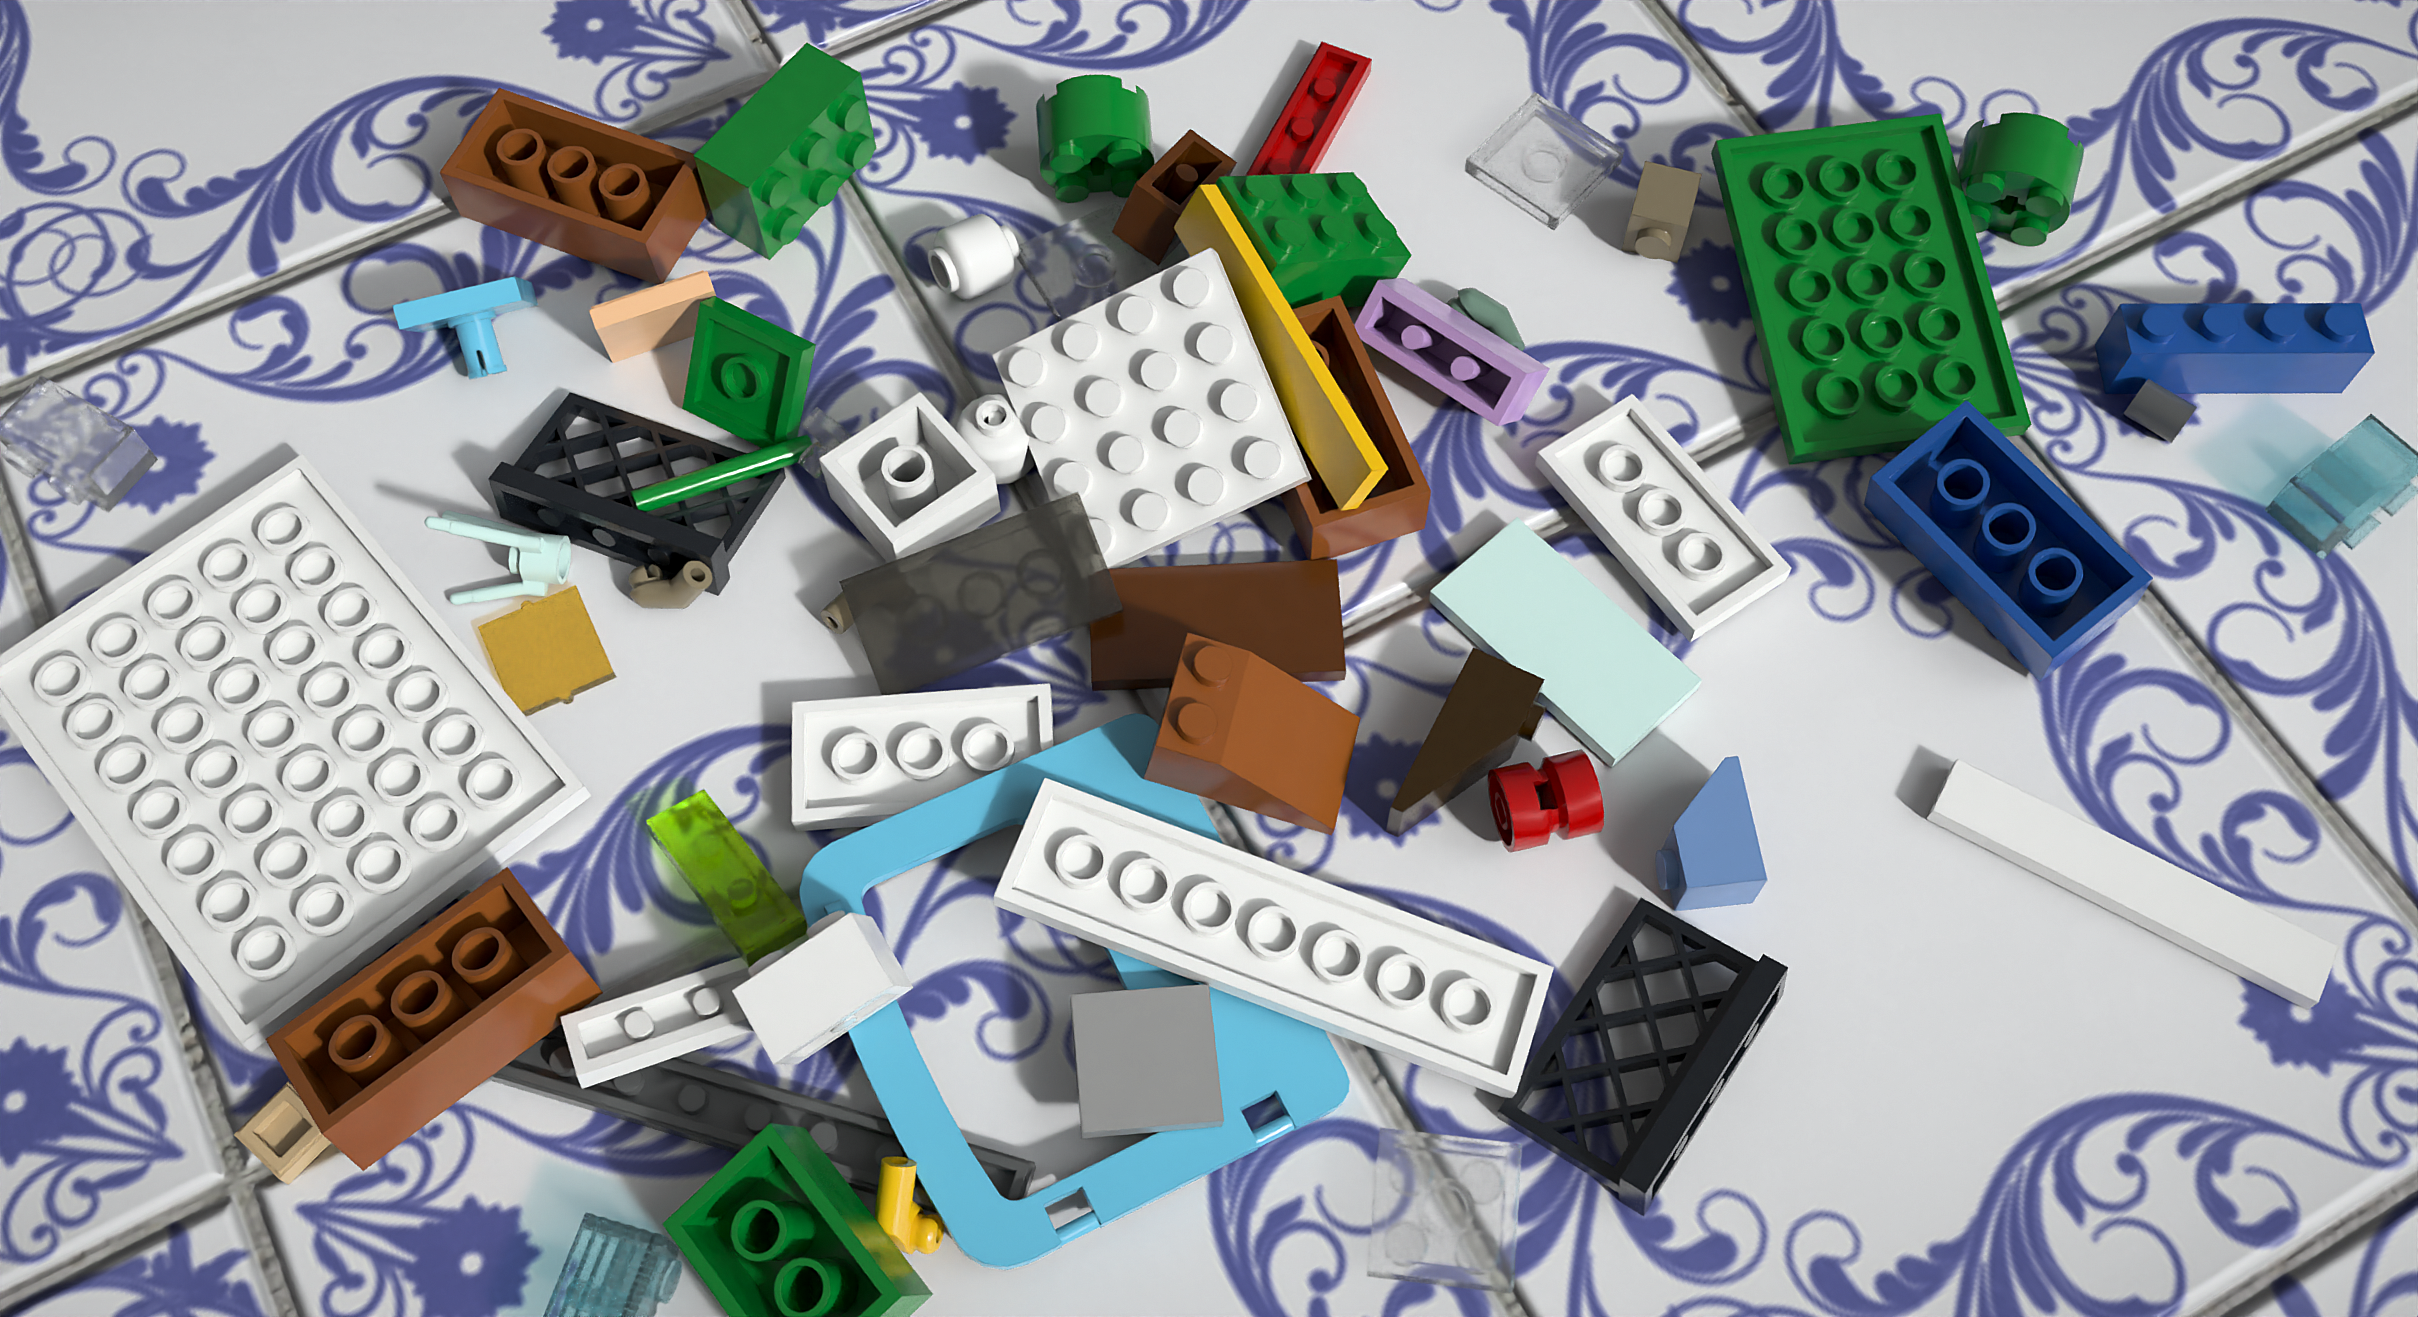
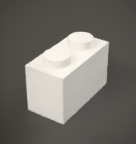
M842 910L825 916L806 931L810 938L808 941L789 953L785 949H781L761 958L748 969L751 978L732 990L773 1064H799L913 988L872 917L851 912L846 915Z

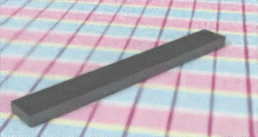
M562 1024L489 1077L493 1082L736 1154L770 1123L804 1127L851 1188L877 1195L882 1158L890 1156L907 1158L888 1120L885 1118L676 1057L582 1089L575 1072ZM967 1142L973 1155L1002 1197L1014 1201L1027 1197L1036 1170L1035 1162ZM916 1176L913 1200L922 1209L937 1213Z

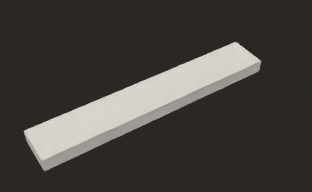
M1958 758L1951 766L1926 818L1927 820L2307 1010L2319 1002L2338 952V945Z

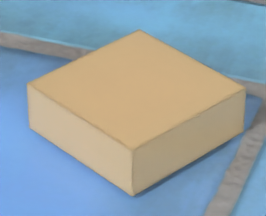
M287 1082L234 1134L275 1176L288 1185L331 1143L321 1134L290 1082Z

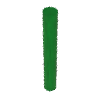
M808 434L630 491L635 509L647 513L814 458L815 451Z

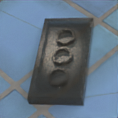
M1078 492L839 581L881 695L908 694L1124 612Z

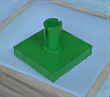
M716 296L701 301L682 409L761 448L798 437L816 344Z

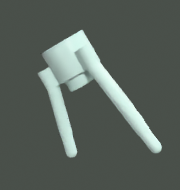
M450 510L444 511L442 518L429 516L424 521L426 527L430 529L510 546L508 559L510 572L512 574H520L523 580L453 593L450 596V602L454 605L521 595L546 597L548 583L564 584L567 579L571 561V545L568 536L536 533Z

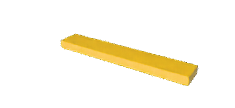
M1199 185L1175 224L1174 229L1191 257L1210 247L1218 253L1287 421L1341 511L1356 509L1386 473L1388 467L1217 185Z

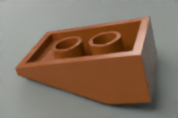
M1187 633L1173 673L1143 779L1332 835L1336 826L1361 718L1251 651Z

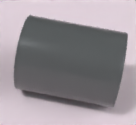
M2148 379L2123 415L2172 443L2197 407Z

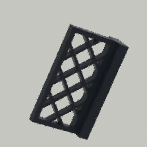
M570 392L514 466L501 462L488 479L502 519L544 534L568 536L570 543L636 567L644 565L645 570H648L652 564L656 565L662 570L663 576L672 579L688 562L700 561L709 567L713 578L711 584L704 591L719 596L730 580L729 562L786 476L783 467L754 477L761 480L754 490L730 496L727 487H722L718 489L721 499L687 508L685 500L677 502L679 511L659 517L635 509L630 491L642 487L633 489L627 474L662 465L666 478L670 479L675 477L670 462L694 456L706 460L708 466L747 453ZM577 416L599 423L602 429L571 439H567L565 434ZM636 438H642L654 444L655 449L623 458H621L616 446L618 443ZM609 447L613 461L578 470L574 455ZM563 458L567 459L571 470L569 473L551 478L534 473L541 464ZM620 477L625 491L601 497L587 492L585 486ZM727 514L731 521V526L722 539L697 531L694 526L696 523Z
M1641 897L1521 1075L1516 1094L1512 1098L1507 1097L1497 1111L1498 1119L1619 1193V1202L1644 1216L1783 996L1788 967L1765 954L1761 956L1759 961H1756ZM1647 923L1671 937L1676 954L1639 962L1633 941L1644 924ZM1684 944L1695 951L1686 952ZM1626 953L1629 964L1617 966ZM1717 962L1738 974L1728 990L1699 996L1691 966ZM1680 969L1689 998L1651 1005L1643 976ZM1633 978L1641 1008L1603 1015L1598 993L1604 984ZM1591 1005L1594 1017L1582 1019ZM1716 1008L1707 1022L1704 1010ZM1693 1012L1699 1031V1036L1694 1044L1664 1050L1655 1020ZM1646 1022L1654 1052L1615 1060L1607 1029ZM1598 1031L1606 1062L1567 1070L1562 1047L1568 1038ZM1555 1059L1558 1072L1545 1074ZM1682 1062L1673 1077H1671L1668 1064ZM1658 1066L1664 1086V1091L1658 1100L1628 1106L1620 1074ZM1610 1076L1618 1108L1579 1116L1571 1084ZM1562 1086L1570 1118L1542 1123L1521 1109L1533 1091ZM1646 1117L1637 1133H1635L1632 1120ZM1619 1122L1623 1123L1628 1147L1615 1167L1588 1151L1583 1133L1584 1129ZM1574 1132L1576 1143L1561 1134Z

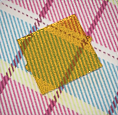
M576 585L535 603L526 600L522 602L521 609L478 626L505 693L526 717L559 702L566 705L573 702L575 695L616 678V674Z

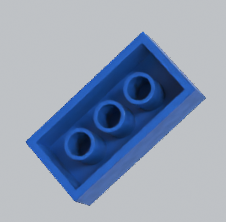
M1967 400L1870 477L1864 506L2040 682L2137 605L2153 580V577Z

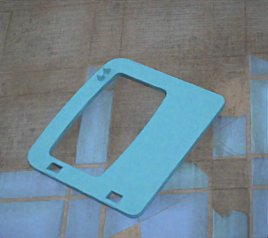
M1133 713L830 843L815 853L803 870L799 896L808 928L825 916L841 910L846 915L851 912L866 916L862 899L866 891L872 886L1005 827L1015 824L1024 825L1044 778L1223 844L1196 794L1143 779L1159 725L1154 719L1145 714ZM1103 947L1124 990L1201 985L1199 982ZM1209 987L1224 1116L1222 1127L1158 1132L1024 1199L1014 1201L1007 1200L998 1193L973 1155L916 1046L897 1000H894L847 1031L866 1077L906 1157L917 1162L916 1176L958 1249L965 1256L983 1267L1002 1270L1030 1264L1062 1248L1063 1245L1099 1227L1102 1228L1256 1151L1259 1147L1332 1113L1344 1102L1349 1092L1350 1084L1347 1071L1325 1030ZM1275 1095L1285 1115L1251 1131L1241 1111ZM1082 1190L1092 1211L1054 1229L1045 1208Z

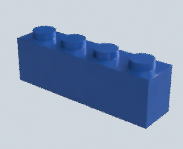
M2361 303L2120 304L2095 343L2105 394H2138L2148 379L2174 394L2342 393L2375 354Z

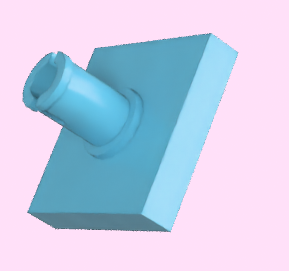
M514 276L392 306L399 330L424 333L445 327L455 328L468 369L467 375L469 380L486 377L488 374H498L507 371L491 319L496 318V315L536 306L538 302L532 282Z

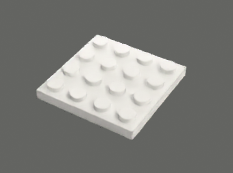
M1211 247L992 355L1016 416L1027 427L1029 448L1083 580L1089 581V576L1107 569L1124 566L1312 479L1219 255Z

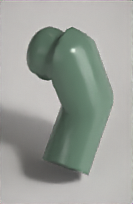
M1476 288L1461 289L1458 291L1457 297L1447 302L1448 306L1472 321L1475 320L1482 327L1521 351L1525 349V344L1506 306Z

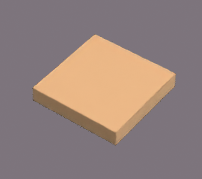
M701 270L592 306L589 312L612 362L615 363L694 336L700 302L716 296L708 272Z

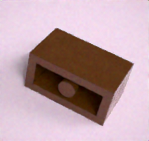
M1190 129L1135 183L1112 233L1159 266L1182 242L1174 226L1198 186L1212 185L1216 183L1218 177L1230 176L1237 162Z

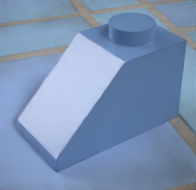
M1738 756L1724 758L1673 825L1662 849L1656 852L1657 879L1662 890L1670 889L1674 912L1750 904L1754 902L1767 881Z

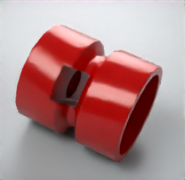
M1582 749L1544 757L1539 769H1535L1529 762H1522L1489 770L1488 794L1492 815L1498 835L1508 852L1546 845L1551 833L1554 832L1562 840H1568L1602 831L1604 826L1602 794L1594 767L1588 755ZM1538 792H1539V796H1540V800H1541V804H1542L1543 810L1540 809L1539 800H1538V796H1537V793H1538Z

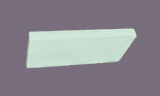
M1518 517L1430 591L1429 602L1485 653L1545 679L1538 702L1546 706L1550 713L1611 768L1698 690L1702 681L1701 678Z

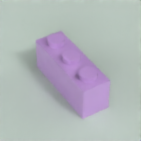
M1405 278L1377 280L1354 324L1362 341L1496 426L1521 420L1550 369Z

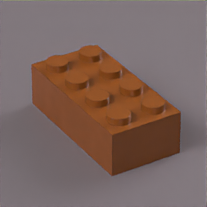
M498 88L439 172L462 217L656 285L665 282L711 209L693 156L694 153Z
M1341 296L1292 309L1388 467L1386 473L1358 508L1341 511L1290 426L1312 479L1281 493L1280 496L1307 559H1331L1425 529L1431 489Z
M506 867L265 1040L321 1134L364 1171L561 1025V1016L580 1011L603 992L541 908L510 869Z

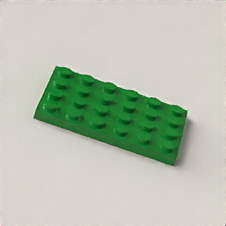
M1941 113L1716 140L1711 155L1789 465L1905 450L1966 400L2005 437L2023 435L2032 424Z

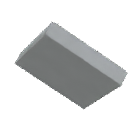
M1209 984L1071 994L1070 1008L1081 1139L1222 1127L1224 1116Z

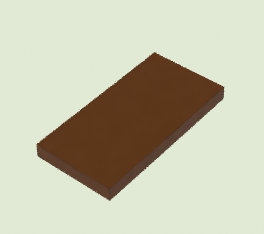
M1337 559L1111 568L1089 576L1092 691L1169 688L1187 633L1251 651L1300 682L1345 680L1346 661Z

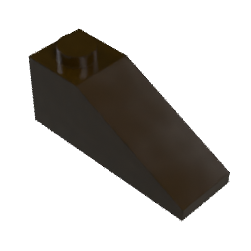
M1473 647L1390 807L1386 832L1399 837L1488 775L1489 770L1496 769L1508 761L1520 738L1532 742L1547 710L1546 706L1537 703L1545 679Z

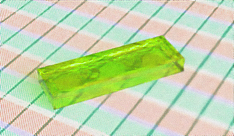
M704 789L646 820L651 837L748 967H751L766 955L782 949L807 934L806 919Z

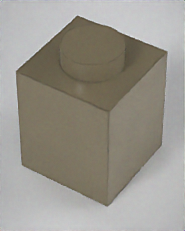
M1645 161L1621 250L1637 253L1649 259H1662L1677 263L1689 227L1702 174Z

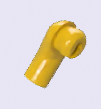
M884 1157L881 1160L874 1213L876 1221L901 1252L909 1255L913 1254L915 1250L926 1255L934 1253L941 1245L944 1235V1223L938 1215L924 1214L923 1209L913 1200L917 1162L905 1157Z

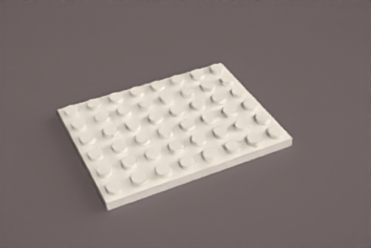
M303 453L0 655L1 717L240 1044L251 1052L266 1042V1038L327 996L457 898L461 893L465 892L591 797L578 777Z

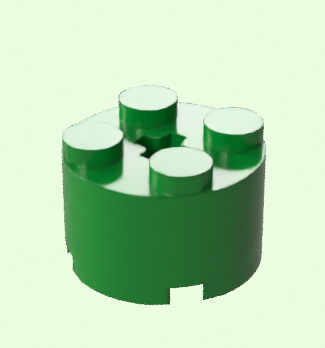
M1083 75L1069 78L1056 84L1057 94L1045 101L1043 94L1036 104L1039 161L1042 178L1055 189L1056 198L1066 203L1081 202L1089 196V193L1112 191L1118 197L1128 198L1135 183L1154 165L1150 108L1146 93L1137 85L1136 93L1122 88V79L1111 75Z
M2023 112L2001 114L1999 123L1983 127L1984 119L1976 122L1965 135L1957 165V171L1975 232L1981 233L1988 228L2011 234L2012 240L2023 246L2031 247L2044 244L2047 235L2059 229L2069 217L2084 156L2083 145L2079 140L2075 146L2067 138L2069 128L2062 123L2037 114Z

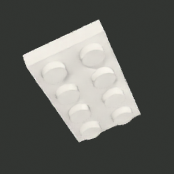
M1633 394L1537 453L1535 466L1689 642H1692L1784 582L1792 569Z
M1050 683L792 702L791 822L795 831L871 826L1053 747L1054 731Z

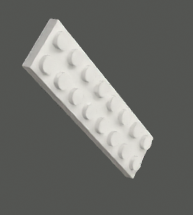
M1047 778L1043 780L993 899V905L1201 984H1209V987L1503 1098H1512L1517 1092L1554 969L1550 965Z

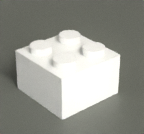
M921 392L819 458L832 500L891 568L905 576L910 575L1001 512L994 472Z

